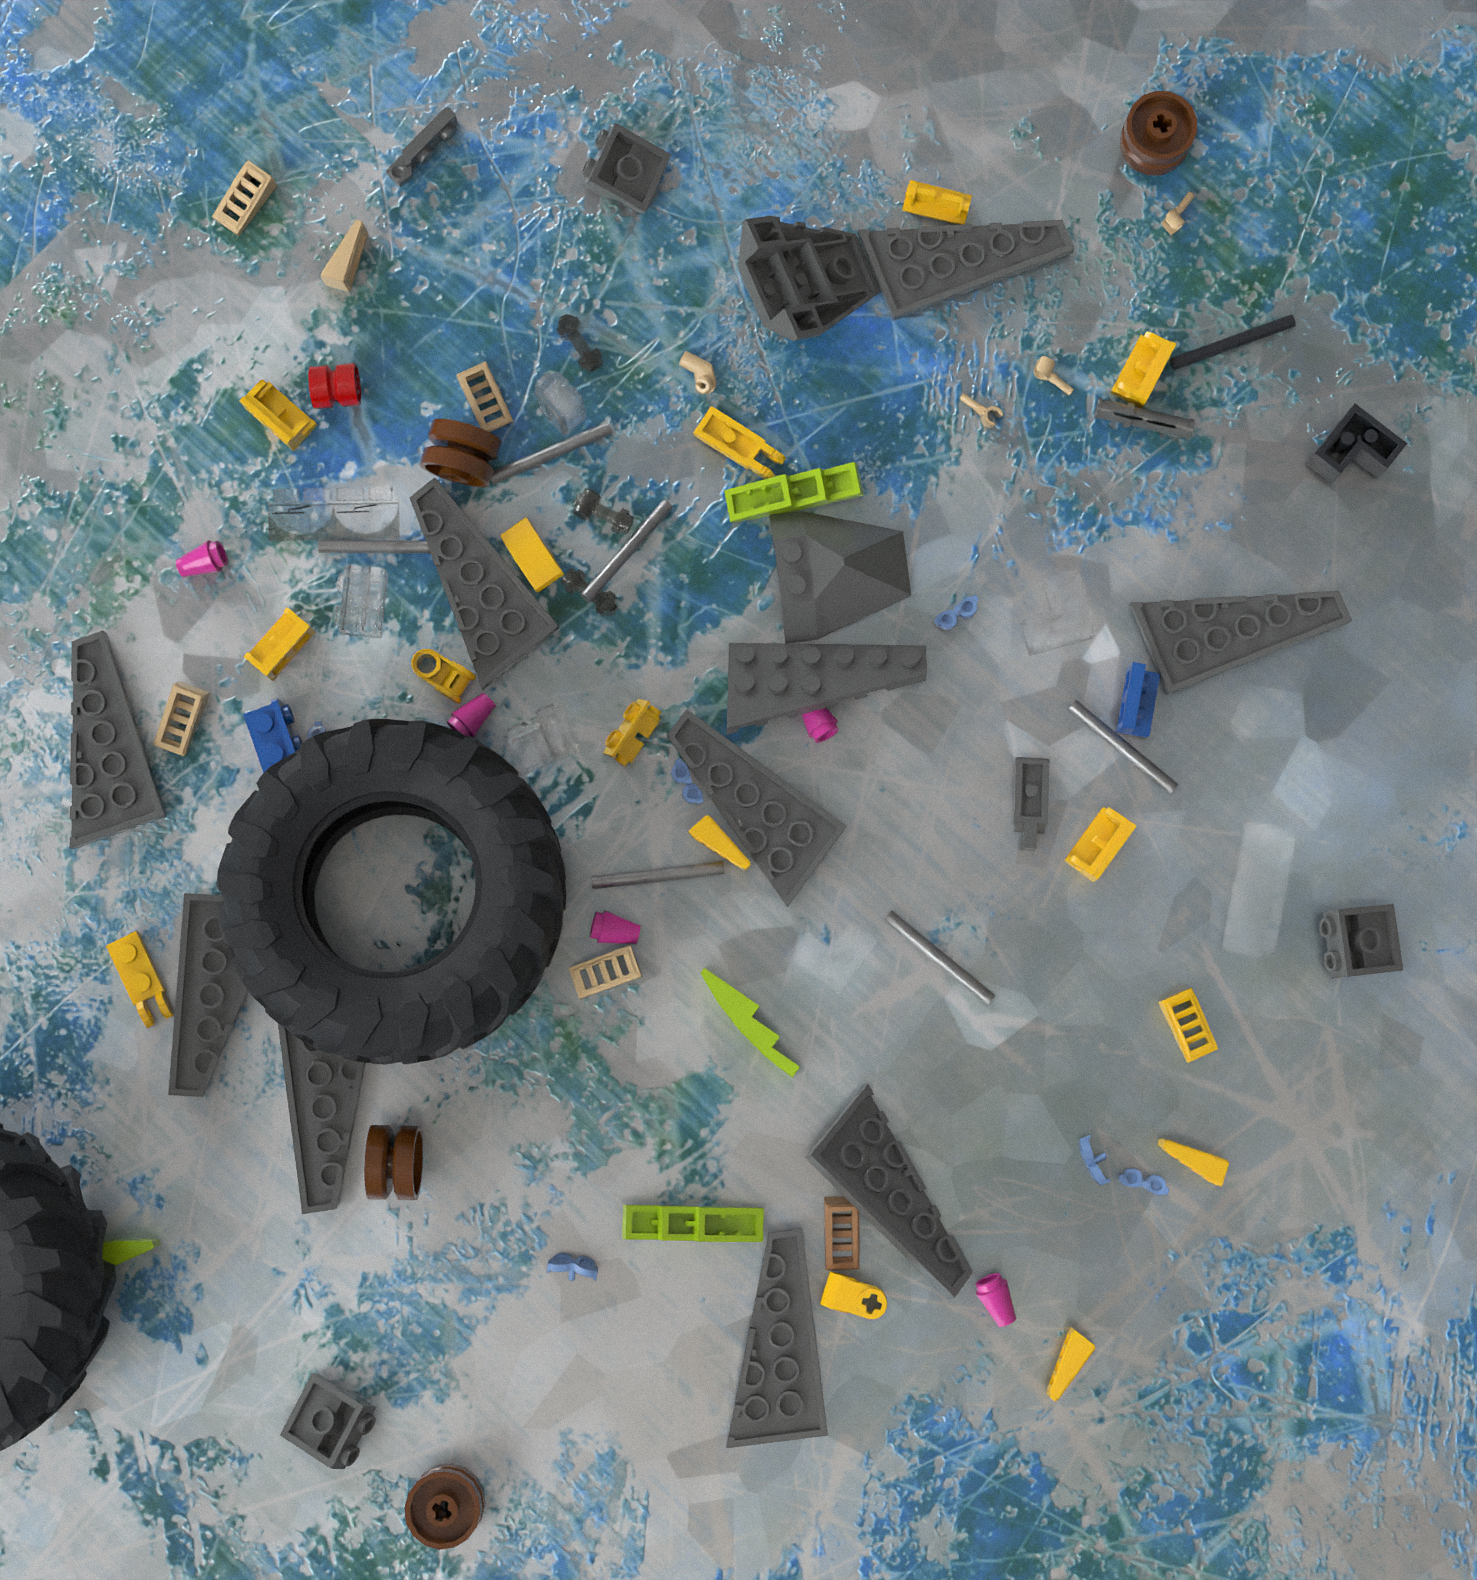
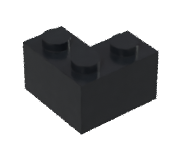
M1354 403L1306 464L1331 483L1344 471L1352 459L1378 478L1389 468L1408 443Z

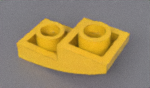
M527 517L500 535L514 560L537 593L564 575L553 554L545 546L532 522Z

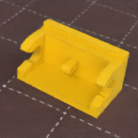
M1147 331L1144 336L1140 335L1110 393L1127 402L1135 403V406L1143 408L1176 343Z
M260 380L245 397L243 396L239 400L249 413L293 451L317 426L315 421L309 418L269 381Z
M288 607L284 609V614L255 647L243 656L272 681L316 633Z
M1102 807L1064 861L1094 882L1102 875L1134 831L1136 825L1112 808L1108 807L1106 809Z

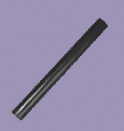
M1291 314L1170 358L1171 367L1173 370H1177L1296 326L1295 319Z

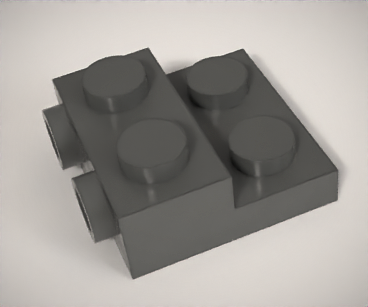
M614 123L608 130L602 129L597 136L594 146L598 148V152L594 159L588 158L581 171V175L586 177L582 185L609 201L616 199L643 214L647 210L671 154L619 124Z
M1394 904L1322 912L1323 919L1319 923V931L1322 937L1326 938L1328 952L1324 956V965L1331 972L1332 979L1403 970Z
M312 1373L280 1436L331 1469H345L346 1466H351L358 1458L360 1449L357 1447V1444L362 1435L368 1434L375 1425L376 1418L373 1416L376 1406L352 1391L343 1390L320 1374Z

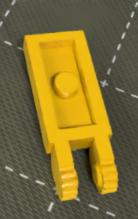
M713 406L709 408L693 432L696 438L748 470L750 468L763 479H768L775 475L771 469L755 460L760 452L779 465H782L786 460L783 454L766 444L765 439Z
M134 931L106 945L133 1005L136 1006L137 1012L146 1028L155 1025L154 1016L146 1001L154 997L161 1014L166 1019L172 1017L174 1012L165 994L167 990L139 931Z

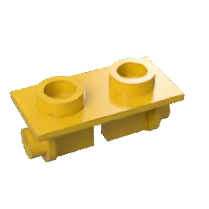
M910 180L902 211L962 225L965 224L972 195Z
M638 698L636 702H632L623 714L624 721L619 729H614L605 741V746L607 747L603 754L613 758L617 754L615 761L624 767L627 766L628 762L632 763L644 745L635 738L636 734L640 733L648 739L660 722L659 716L662 712L652 705L647 709L650 704L647 700Z

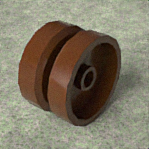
M1154 91L1141 96L1132 105L1120 133V149L1125 161L1134 170L1146 175L1161 176L1174 171L1184 162L1197 134V117L1192 106L1182 96L1170 91Z
M434 419L428 433V438L434 445L424 448L419 464L421 468L437 477L454 483L477 488L488 487L494 470L487 461L498 458L502 444L501 439L471 424L449 419Z
M371 1125L367 1135L364 1164L367 1199L386 1200L394 1187L398 1200H418L423 1172V1136L421 1126L403 1125L399 1128L395 1138L390 1125Z
M452 1463L437 1465L425 1472L408 1493L404 1507L406 1524L413 1537L425 1546L439 1550L455 1548L468 1540L483 1517L486 1505L484 1488L475 1474L466 1467ZM443 1501L449 1503L448 1510L442 1508L441 1503Z

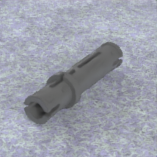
M1098 398L1094 412V418L1121 423L1124 428L1134 426L1186 438L1187 440H1190L1195 424L1194 419L1135 407V403L1127 402L1126 405Z

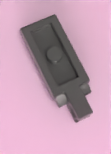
M445 107L402 150L401 156L386 170L388 177L400 188L413 179V169L419 163L424 165L431 159L435 153L433 149L441 141L447 142L456 133L457 117L449 107Z
M1015 758L1013 824L1014 832L1022 833L1021 850L1035 851L1037 849V833H1045V826L1048 823L1049 759Z

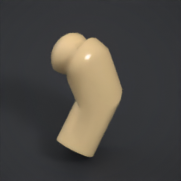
M685 351L679 366L694 373L695 388L699 393L710 394L714 391L717 383L712 364Z

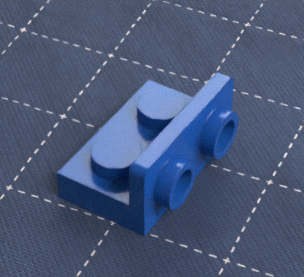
M1132 662L1126 670L1116 733L1143 738L1150 736L1160 674L1145 671L1146 664Z
M278 698L271 700L272 704L243 714L263 773L278 761L298 749L300 750V744L303 743L299 735L294 736L291 724L295 723V719L289 704L284 705Z

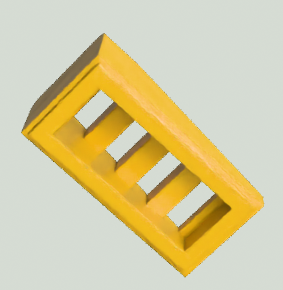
M710 815L704 816L688 831L692 838L741 870L747 871L751 868V862Z
M1192 987L1158 1002L1187 1063L1218 1049ZM1187 1001L1188 1008L1174 1013L1173 1007ZM1193 1014L1194 1020L1181 1026L1179 1025V1019ZM1199 1026L1200 1032L1187 1038L1184 1037L1183 1032ZM1201 1038L1205 1039L1206 1044L1190 1051L1188 1044Z
M1159 1139L1157 1145L1163 1151L1211 1184L1222 1187L1230 1163L1228 1160L1168 1139Z
M1072 1327L1067 1333L1047 1387L1046 1394L1053 1401L1059 1400L1096 1349L1092 1342Z

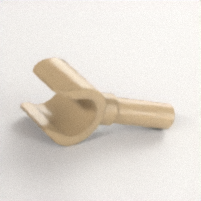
M1188 192L1175 209L1170 210L1162 221V226L1170 235L1176 233L1185 224L1180 215L1193 200V193Z
M1046 356L1038 359L1034 367L1035 377L1044 381L1049 380L1069 396L1074 389L1052 372L1056 364L1055 361Z
M965 393L960 397L962 402L980 415L982 425L987 428L995 426L988 419V412L993 413L998 418L1003 417L1002 410L997 406L986 408Z

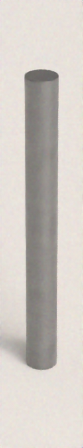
M602 423L494 470L491 479L493 485L612 434L609 423Z
M663 499L583 590L580 596L586 602L591 603L673 509V506L667 500Z
M318 541L319 553L431 554L426 541Z
M1075 700L1068 710L1166 792L1171 794L1178 786V783L1079 701Z
M723 861L596 875L591 876L592 888L599 889L723 875L725 873Z
M891 910L884 921L966 989L986 1005L991 1002L995 994L894 911Z

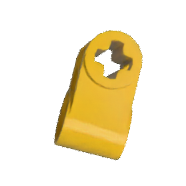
M429 648L417 651L411 660L414 673L422 681L434 687L436 691L457 704L461 703L462 699L460 696L469 682L474 681L477 677L465 667L448 660ZM425 658L436 660V667L430 673H423L419 670L420 662Z
M829 1271L820 1301L821 1305L867 1319H877L884 1314L887 1309V1299L885 1293L880 1288L860 1282L853 1277ZM871 1293L876 1294L877 1301L881 1303V1306L874 1307L872 1311L866 1310V1303L862 1302L863 1298H870Z

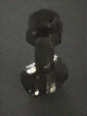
M569 314L559 317L557 333L561 339L564 338L570 341L581 356L577 361L581 369L585 368L587 373H591L600 368L604 363L601 359L602 354L598 348L591 350L579 332L581 322L578 317Z
M584 488L582 494L578 493L573 502L574 508L572 513L575 516L589 521L591 516L594 515L612 524L611 531L618 535L620 532L625 535L629 532L635 518L630 515V511L622 508L620 512H616L599 504L601 496L591 489Z
M574 568L569 569L561 581V584L565 586L564 589L571 595L575 591L581 594L589 585L584 580L586 574L580 569L576 571ZM611 591L599 592L592 600L597 606L596 613L602 617L615 615L619 610L616 603L617 596Z

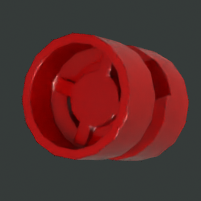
M356 363L337 365L334 371L328 365L309 367V392L314 409L332 408L336 401L345 407L361 405V383Z

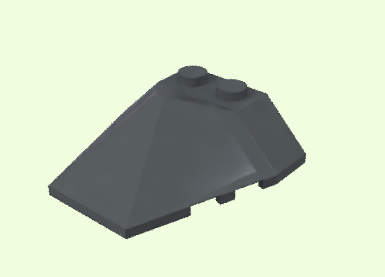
M775 216L750 218L742 222L738 269L763 327L793 341L819 337L881 292L856 234L821 227L819 230L807 228L806 223L798 221L794 224L780 222V217Z
M804 511L769 515L782 606L781 613L785 644L819 640L833 631L851 625L867 615L883 610L911 596L903 531Z

